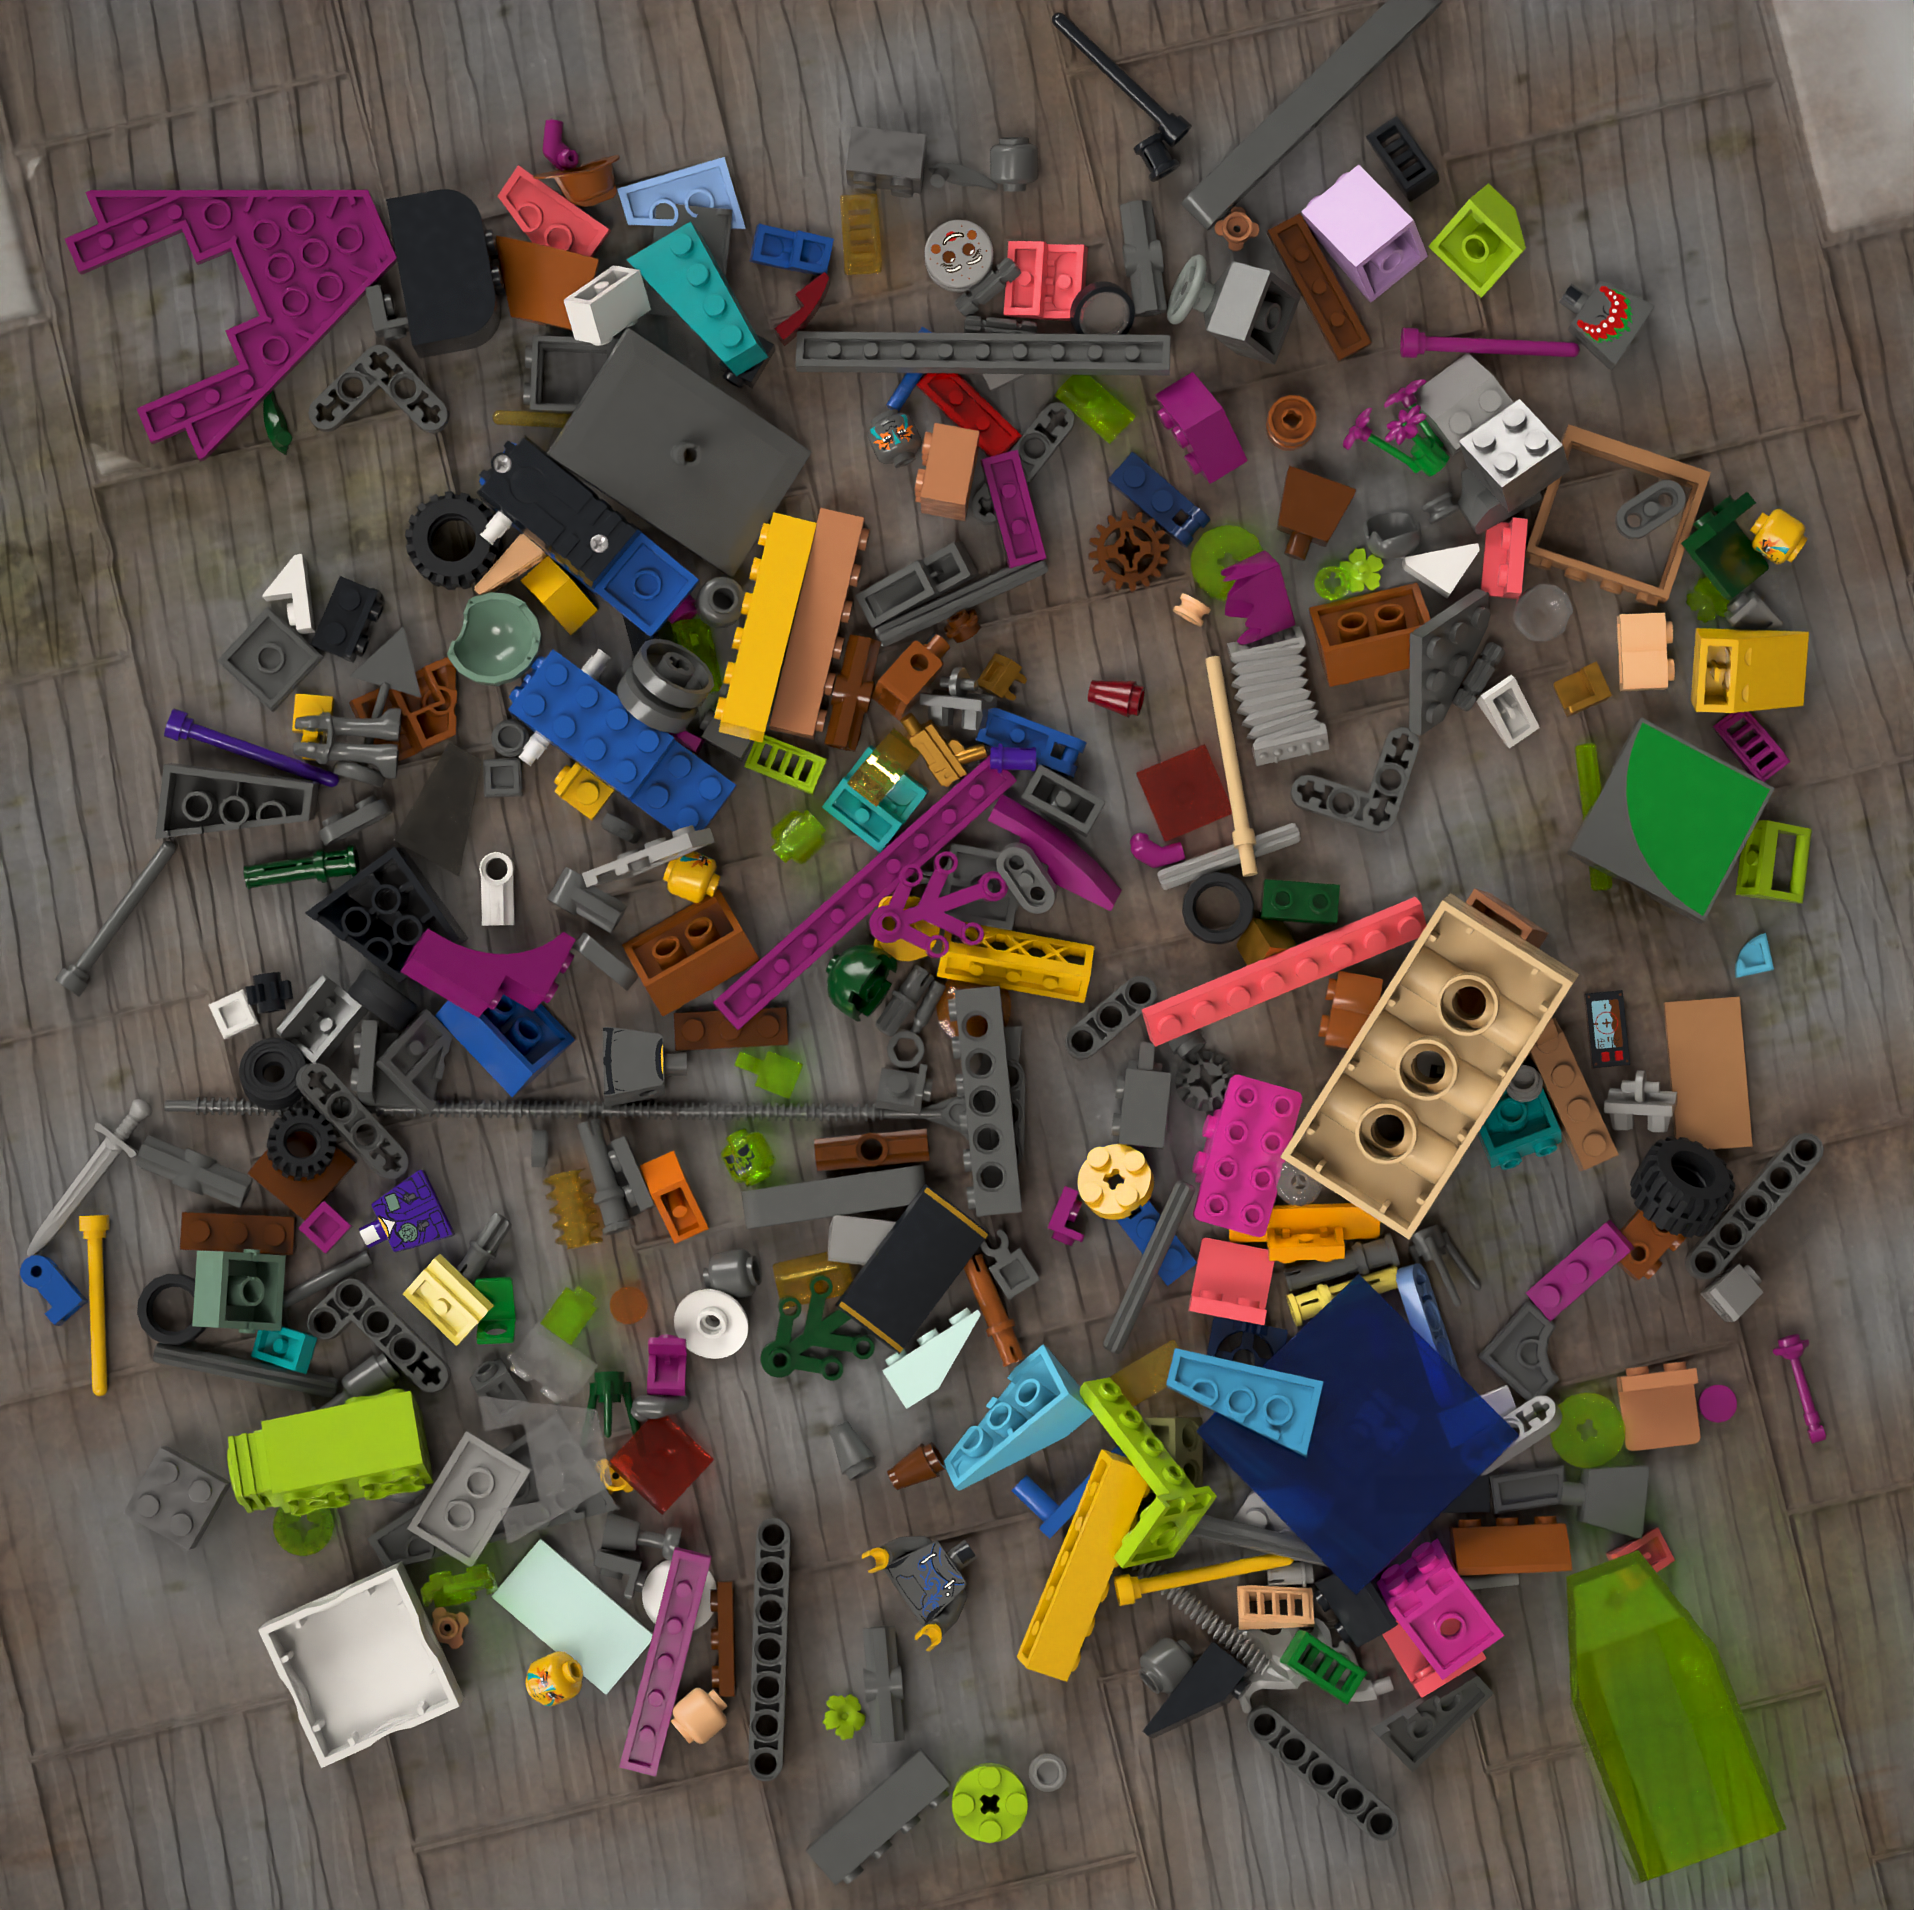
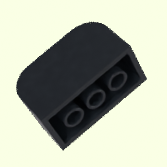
M440 189L386 199L412 346L418 357L425 358L469 350L485 344L493 337L501 321L499 296L506 295L502 273H500L499 266L493 265L492 260L499 258L496 238L493 236L492 229H486L477 206L466 195L450 189Z

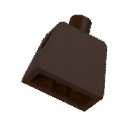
M1289 465L1285 476L1277 530L1290 535L1284 554L1291 558L1305 561L1311 543L1326 547L1350 505L1356 489Z

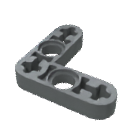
M380 344L367 349L312 402L308 412L309 419L317 429L323 432H331L339 428L381 388L426 433L434 434L442 431L448 424L449 414L443 402L390 348ZM376 354L381 358L385 355L389 356L386 363L394 373L398 367L403 369V371L398 372L391 378L388 385H385L383 381L389 379V377L381 368H377L375 371L371 369L374 366L372 357ZM355 378L362 381L364 389L359 397L352 399L343 394V385L347 380ZM409 379L416 384V393L413 397L401 399L396 395V385L401 380ZM334 392L337 393L342 402L349 406L343 411L339 404L332 411L335 417L332 422L326 419L321 422L317 421L321 416L318 412L321 406L329 409L336 403L335 399L330 397ZM424 393L429 397L422 401L430 410L433 411L437 407L441 409L437 414L440 421L436 424L432 421L426 424L423 423L426 416L418 406L415 407L413 412L409 409V407L414 406L420 401Z
M1405 727L1396 728L1388 734L1368 793L1317 776L1304 775L1296 779L1291 787L1290 796L1293 803L1303 810L1370 832L1382 833L1387 831L1394 824L1419 749L1418 736ZM1401 735L1407 736V743L1412 745V750H1405L1400 762L1408 763L1406 769L1397 763L1384 762L1386 756L1392 760L1394 759L1397 747L1391 744L1392 739L1398 740ZM1386 770L1396 771L1401 778L1400 786L1393 791L1384 789L1379 781L1382 772ZM1307 782L1314 784L1313 791L1320 794L1325 793V787L1331 788L1332 791L1326 800V809L1318 807L1322 801L1321 799L1311 797L1308 802L1302 801V794L1297 792L1298 786L1305 787ZM1374 791L1384 797L1396 798L1395 804L1387 801L1384 814L1389 816V820L1382 821L1379 826L1374 825V818L1368 815L1369 810L1375 811L1381 799L1373 798ZM1341 793L1349 795L1354 802L1353 810L1345 815L1337 813L1332 805L1334 797Z

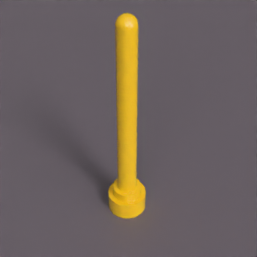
M109 1215L79 1216V1231H83V1239H87L92 1390L96 1396H103L108 1390L102 1238H106V1230H110Z
M1265 1554L1138 1579L1137 1576L1130 1577V1574L1114 1576V1586L1119 1606L1134 1604L1135 1599L1142 1598L1141 1594L1288 1566L1294 1562V1559L1274 1554Z

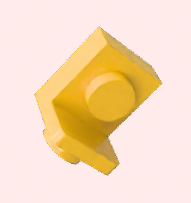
M578 762L572 768L566 765L554 780V783L558 785L554 790L556 795L591 821L594 820L615 792L592 773L584 769Z

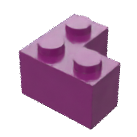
M1194 372L1155 394L1161 407L1156 413L1166 430L1171 429L1179 446L1182 449L1187 448L1189 453L1184 456V459L1194 475L1201 473L1208 483L1211 484L1248 461L1223 407Z

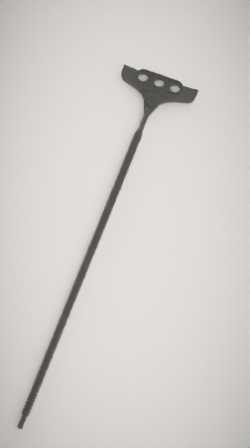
M1022 1026L1004 1027L1008 1066H1013L1019 1073V1081L1016 1085L1010 1087L1012 1104L1016 1106L1019 1112V1117L1014 1123L1015 1141L1019 1151L1017 1156L1019 1165L1024 1156L1025 1073L1019 1064ZM987 1054L983 1055L977 1075L987 1074L992 1067L991 1058ZM981 1091L974 1098V1106L979 1112L987 1113L995 1107L996 1099L990 1091ZM957 1096L921 1108L920 1114L876 1108L875 1104L872 1107H868V1104H865V1107H860V1104L857 1107H853V1104H850V1107H845L844 1103L842 1107H838V1103H835V1107H830V1103L827 1104V1107H823V1103H820V1107H815V1103L812 1106H808V1103H805V1106H800V1103L797 1106H793V1103H790V1106H785V1103H782V1106H778V1103H775V1106H770V1103H767V1106H763V1103H760V1106H755V1103H752V1106H748V1103H745V1106H740V1102H737V1106H733V1102H730V1106H725V1102H722V1106H718V1102H715V1106L710 1105V1102H707V1105H703V1102H700V1105H695V1102H692V1105H688V1102H685V1105H680V1102H677V1105H673V1102H670V1105H665V1102H662V1105H658V1102H655L654 1105H650V1102H647V1105H643V1102L635 1105L634 1101L632 1105L624 1103V1105L605 1106V1101H602V1104H598L597 1101L594 1104H590V1101H587V1104H583L582 1101L579 1104H575V1101H572V1104H568V1101H564V1104H560V1101H557V1104H553V1101H549V1104H545V1101H542V1104H538V1101L535 1100L534 1104H530V1100H527V1104H523V1101L520 1100L519 1104H515V1100H512V1104H509L507 1100L504 1103H500V1100H497V1103H493L492 1100H489V1103H485V1100H482V1103H478L477 1100H474V1103H470V1100H467V1103H463L462 1100H459V1103H455V1100H452L451 1103H448L447 1100H444V1103H440V1100H437L433 1111L427 1114H429V1117H432L433 1114H436L437 1117H440V1114H444V1117L451 1114L453 1118L455 1114H459V1118H462L463 1114H466L467 1118L470 1117V1114H474V1118L481 1114L482 1118H485V1115H489V1118H492L493 1115H496L497 1118H500V1115H504V1118H507L508 1115H511L512 1118H515V1115H519V1118H522L523 1115H527V1118H530V1115H534V1118H537L538 1115H542V1118H545V1115H549V1118L557 1115V1119H560V1115H564V1119H567L568 1115H572V1119H575V1115H579V1119H582L583 1115L587 1116V1119H590V1116H594V1119H597L598 1116H602V1119H605V1116H609V1119H612L613 1116H617V1119H620V1116H624V1119H627L628 1116H632V1119H635V1116H639V1119H642L643 1116H647V1119H650V1116H654L656 1120L658 1116H662V1120H665V1116H669L670 1120H672L673 1116H677V1120H680V1116H684L685 1120L688 1117H692V1120H695V1117H699L700 1120L703 1117H707V1120H710V1117H714L715 1120L718 1117H722V1120H725V1117H729L730 1120L733 1117H737V1120H740V1117H745V1120H748V1117H752V1120H755V1117H760V1121L763 1120V1117H767V1121H770V1117H775V1121L778 1120V1117H782V1121H785V1117L790 1118V1121L793 1118H797V1121H800V1118H805V1121H808V1118H812V1121H815V1118H820V1121H823V1118H827V1121H830V1118H835V1121H838V1118H842V1121H845V1118H850V1121H853V1118H857V1121H860V1118H865V1122H868V1118H872L873 1122H875V1118L880 1120L884 1118L927 1119L961 1133L959 1112L966 1111L965 1096ZM197 1097L196 1100H165L164 1104L165 1111L196 1112V1115H200V1112H203L204 1115H207V1112H211V1115H215V1112H218L219 1115H222L223 1112H226V1115H230V1112H233L234 1115H237L238 1112H241V1115H245V1112H248L249 1116H252V1113L256 1112V1115L259 1116L260 1112H263L264 1116H267V1113L271 1112V1115L274 1116L275 1112H278L279 1116H282V1113L289 1110L290 1113H294L296 1108H302V1112H308L309 1109L316 1110V1115L320 1116V1112L310 1101L305 1102V1098L281 1110L264 1109L254 1104L250 1099L245 1101V1098H241V1101H238L237 1098L230 1101L229 1097L226 1098V1101H223L222 1097H219L218 1101H215V1097H212L211 1101H208L207 1097H204V1100H200V1097ZM334 1099L330 1107L332 1114L335 1116V1113H339V1116H342L343 1113H346L347 1115L349 1112L348 1101L343 1102L342 1099H339V1102H335ZM364 1106L371 1115L376 1113L377 1117L380 1114H384V1117H387V1114H391L392 1117H395V1114H399V1117H402V1114H406L407 1117H410V1114H414V1117L421 1114L422 1117H425V1114L419 1108ZM992 1128L983 1129L978 1135V1144L984 1150H993L999 1144V1135ZM962 1134L969 1141V1135ZM988 1166L982 1172L985 1184L989 1188H996L1003 1181V1173L996 1166Z

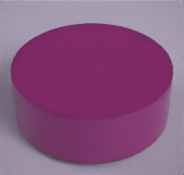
M1723 1385L1706 1387L1698 1398V1409L1701 1415L1711 1422L1721 1423L1729 1420L1737 1408L1735 1394L1731 1389Z

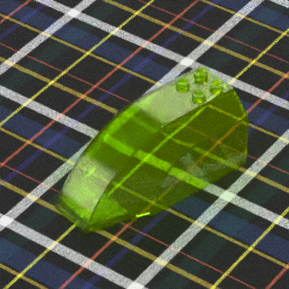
M1639 1550L1566 1576L1571 1712L1592 1776L1634 1885L1786 1830L1785 1823L1717 1646L1699 1627L1692 1615L1669 1590L1670 1588Z

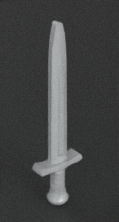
M135 1099L132 1101L129 1114L126 1115V1118L123 1119V1122L120 1123L115 1132L111 1131L104 1124H95L94 1129L103 1133L106 1136L105 1140L35 1234L27 1251L28 1256L38 1254L51 1242L123 1150L130 1158L138 1157L139 1152L130 1146L126 1139L129 1138V1135L139 1125V1122L152 1113L151 1106L145 1100Z

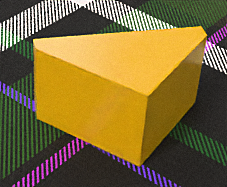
M549 556L545 557L520 580L571 636L598 612V609Z

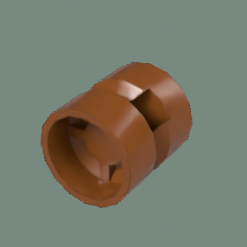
M1288 395L1280 398L1272 405L1266 420V433L1268 439L1275 447L1285 451H1294L1302 448L1309 442L1316 427L1317 418L1311 403L1301 396Z

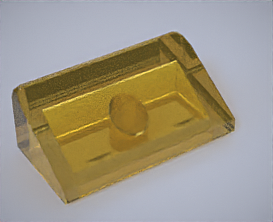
M828 1252L773 1264L779 1299L792 1295L799 1300L801 1305L809 1303L811 1296L809 1282L817 1274L828 1276L832 1282L833 1290L826 1299L842 1296L853 1281L849 1263L828 1261ZM819 1280L815 1283L814 1290L816 1292H824L827 1289L828 1283L825 1280ZM792 1301L786 1302L783 1309L794 1307L796 1303Z

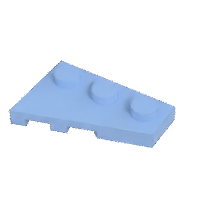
M725 157L617 189L628 225L673 226L678 219V209L675 204L685 205L687 212L695 218L698 214L693 213L689 206L733 210L731 229H746ZM660 203L671 205L675 212L674 219H655L656 205Z

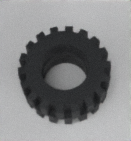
M449 491L440 497L435 494L429 497L431 501L424 504L422 502L417 507L418 512L416 515L412 514L408 521L410 526L409 530L406 529L405 533L407 553L418 572L437 587L444 586L447 590H455L456 587H462L463 590L471 588L470 585L475 582L478 583L495 564L496 560L501 557L500 545H503L502 536L497 538L492 545L480 535L493 518V514L479 499H473L469 494L463 492L457 495L453 491ZM463 521L468 523L475 532L476 542L473 550L468 556L459 561L449 562L440 559L432 547L435 532L447 522Z
M1672 1136L1666 1137L1665 1140L1660 1139L1656 1141L1654 1146L1652 1145L1631 1179L1630 1186L1632 1188L1630 1193L1631 1197L1635 1199L1634 1204L1637 1209L1642 1210L1643 1216L1648 1221H1653L1656 1227L1661 1230L1664 1228L1670 1234L1676 1236L1682 1234L1684 1237L1692 1238L1693 1235L1699 1237L1705 1235L1706 1231L1710 1232L1731 1201L1735 1190V1182L1732 1181L1734 1176L1731 1170L1726 1168L1727 1164L1725 1161L1718 1158L1716 1153L1710 1148L1703 1147V1144L1697 1141L1691 1142L1688 1138L1680 1137L1676 1139Z

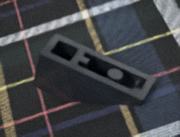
M1212 1642L1142 1732L1154 1739L1230 1703L1234 1697L1239 1700L1251 1686L1252 1682L1248 1678L1253 1672L1218 1644Z

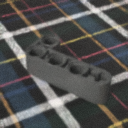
M343 1280L308 1316L307 1325L309 1331L313 1336L323 1340L336 1338L354 1322L419 1388L426 1392L442 1391L451 1381L452 1374L448 1364L362 1280ZM350 1285L358 1286L363 1295L361 1302L353 1307L346 1304L343 1297L345 1289ZM378 1311L384 1312L389 1318V1326L383 1333H376L370 1326L372 1315ZM323 1312L333 1314L336 1321L333 1331L327 1334L321 1332L317 1327V1318ZM403 1338H410L416 1346L414 1356L408 1360L402 1359L396 1349L397 1344ZM424 1353L429 1356V1358L423 1360L429 1368L439 1367L441 1369L438 1377L441 1379L439 1384L436 1382L427 1384L425 1379L428 1374L421 1366L416 1367L415 1371L410 1368V1366L421 1360Z

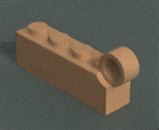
M1551 1018L1527 1057L1532 1067L1534 1066L1542 1077L1543 1090L1579 1171H1584L1619 1154L1567 1039L1556 1018Z

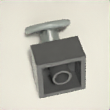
M1197 254L1190 258L1180 272L1172 289L1167 306L1168 321L1174 325L1181 323L1193 308L1204 313L1206 331L1237 355L1275 365L1301 295L1273 272L1232 261L1213 285L1204 281L1207 271L1205 257Z

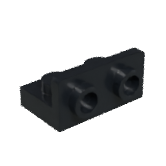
M340 576L311 645L354 663L357 655L363 657L370 641V636L366 635L371 621L377 623L384 609L385 602L381 601L383 594L375 588H368Z

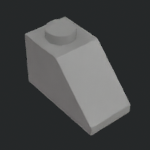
M1733 1264L1700 1294L1724 1322H1735L1764 1292L1758 1286L1762 1280L1749 1265L1742 1268L1740 1264Z

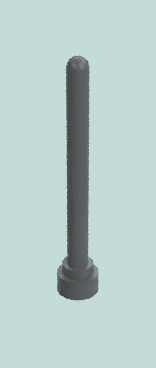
M165 841L160 846L75 965L70 964L67 970L63 968L55 979L57 982L77 996H81L88 986L85 983L89 978L87 973L175 853L176 846L172 841Z

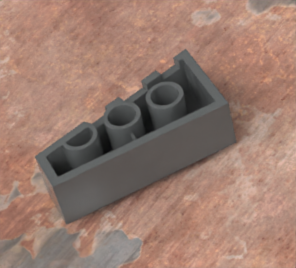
M176 763L164 764L155 839L313 820L316 814L319 782Z

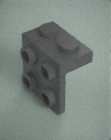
M362 1020V1032H355L354 1055L360 1056L359 1068H352L351 1090L357 1091L359 1101L363 1106L418 1108L375 1064L401 1034L381 1033L378 1021ZM437 1083V1087H436V1091H435V1095H434V1099H433L434 1101H437L438 1083Z

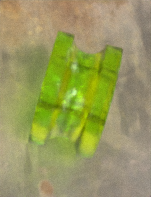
M1329 566L1317 573L1314 586L1316 592L1322 598L1336 600L1343 598L1349 592L1351 579L1345 569L1338 566ZM1331 572L1336 573L1334 578L1341 579V586L1335 588V594L1330 593L1331 588H1325L1324 581L1330 579Z

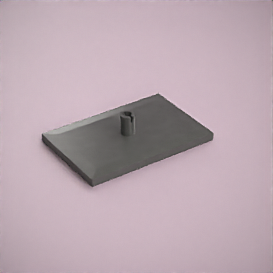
M626 328L548 451L547 456L727 576L733 578L759 537L763 523H768L773 512L780 504L812 452L632 329ZM685 449L687 450L686 459L683 458Z

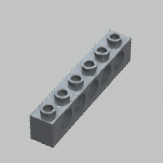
M1000 986L954 990L955 998L948 999L950 1022L957 1021L959 1036L952 1037L954 1059H961L962 1074H955L957 1096H965L966 1111L959 1112L961 1134L969 1135L970 1149H963L965 1172L972 1171L974 1185L967 1187L969 1210L976 1209V1216L1022 1212ZM973 1016H982L988 1022V1030L982 1037H972L967 1032V1022ZM984 1053L991 1058L992 1067L987 1074L977 1075L971 1070L970 1061L974 1055ZM990 1091L995 1096L996 1104L990 1112L982 1113L975 1108L974 1098L977 1093ZM986 1128L994 1129L999 1135L998 1146L989 1151L982 1149L978 1144V1135ZM988 1166H996L1003 1173V1181L996 1188H989L982 1182L981 1174Z

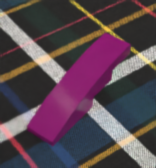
M1002 794L994 806L988 821L1020 836L1019 843L1029 846L1039 861L1049 866L1047 872L1056 885L1112 911L1122 890L1101 866L1062 831L1035 812Z

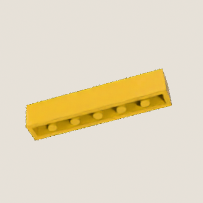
M773 512L771 523H763L758 545L765 547L762 559L754 557L749 579L756 581L753 593H745L741 608V614L747 615L745 627L736 628L732 649L738 650L735 663L728 661L723 680L724 684L730 685L727 698L719 696L714 716L715 719L721 720L719 732L763 743L817 524L815 522Z
M1104 1449L1100 1451L1016 1656L1029 1670L1067 1682L1071 1672H1074L1079 1665L1081 1658L1080 1649L1084 1639L1090 1636L1095 1625L1094 1615L1099 1603L1103 1602L1107 1597L1109 1591L1108 1581L1113 1569L1119 1566L1114 1556L1122 1546L1124 1536L1135 1528L1138 1520L1137 1511L1142 1498H1146L1151 1490L1127 1457Z

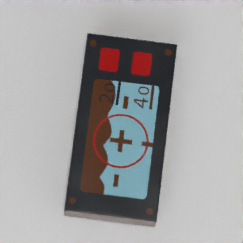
M1623 990L1584 994L1591 1069L1630 1065Z

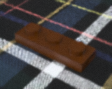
M786 1007L763 1008L738 1031L720 1011L674 1013L676 1051L789 1045Z
M182 1212L180 1250L244 1253V1249L260 1250L262 1254L294 1255L296 1217Z
M734 1580L718 1581L717 1589H710L711 1612H718V1627H711V1649L719 1651V1665H712V1688H719V1697H735Z

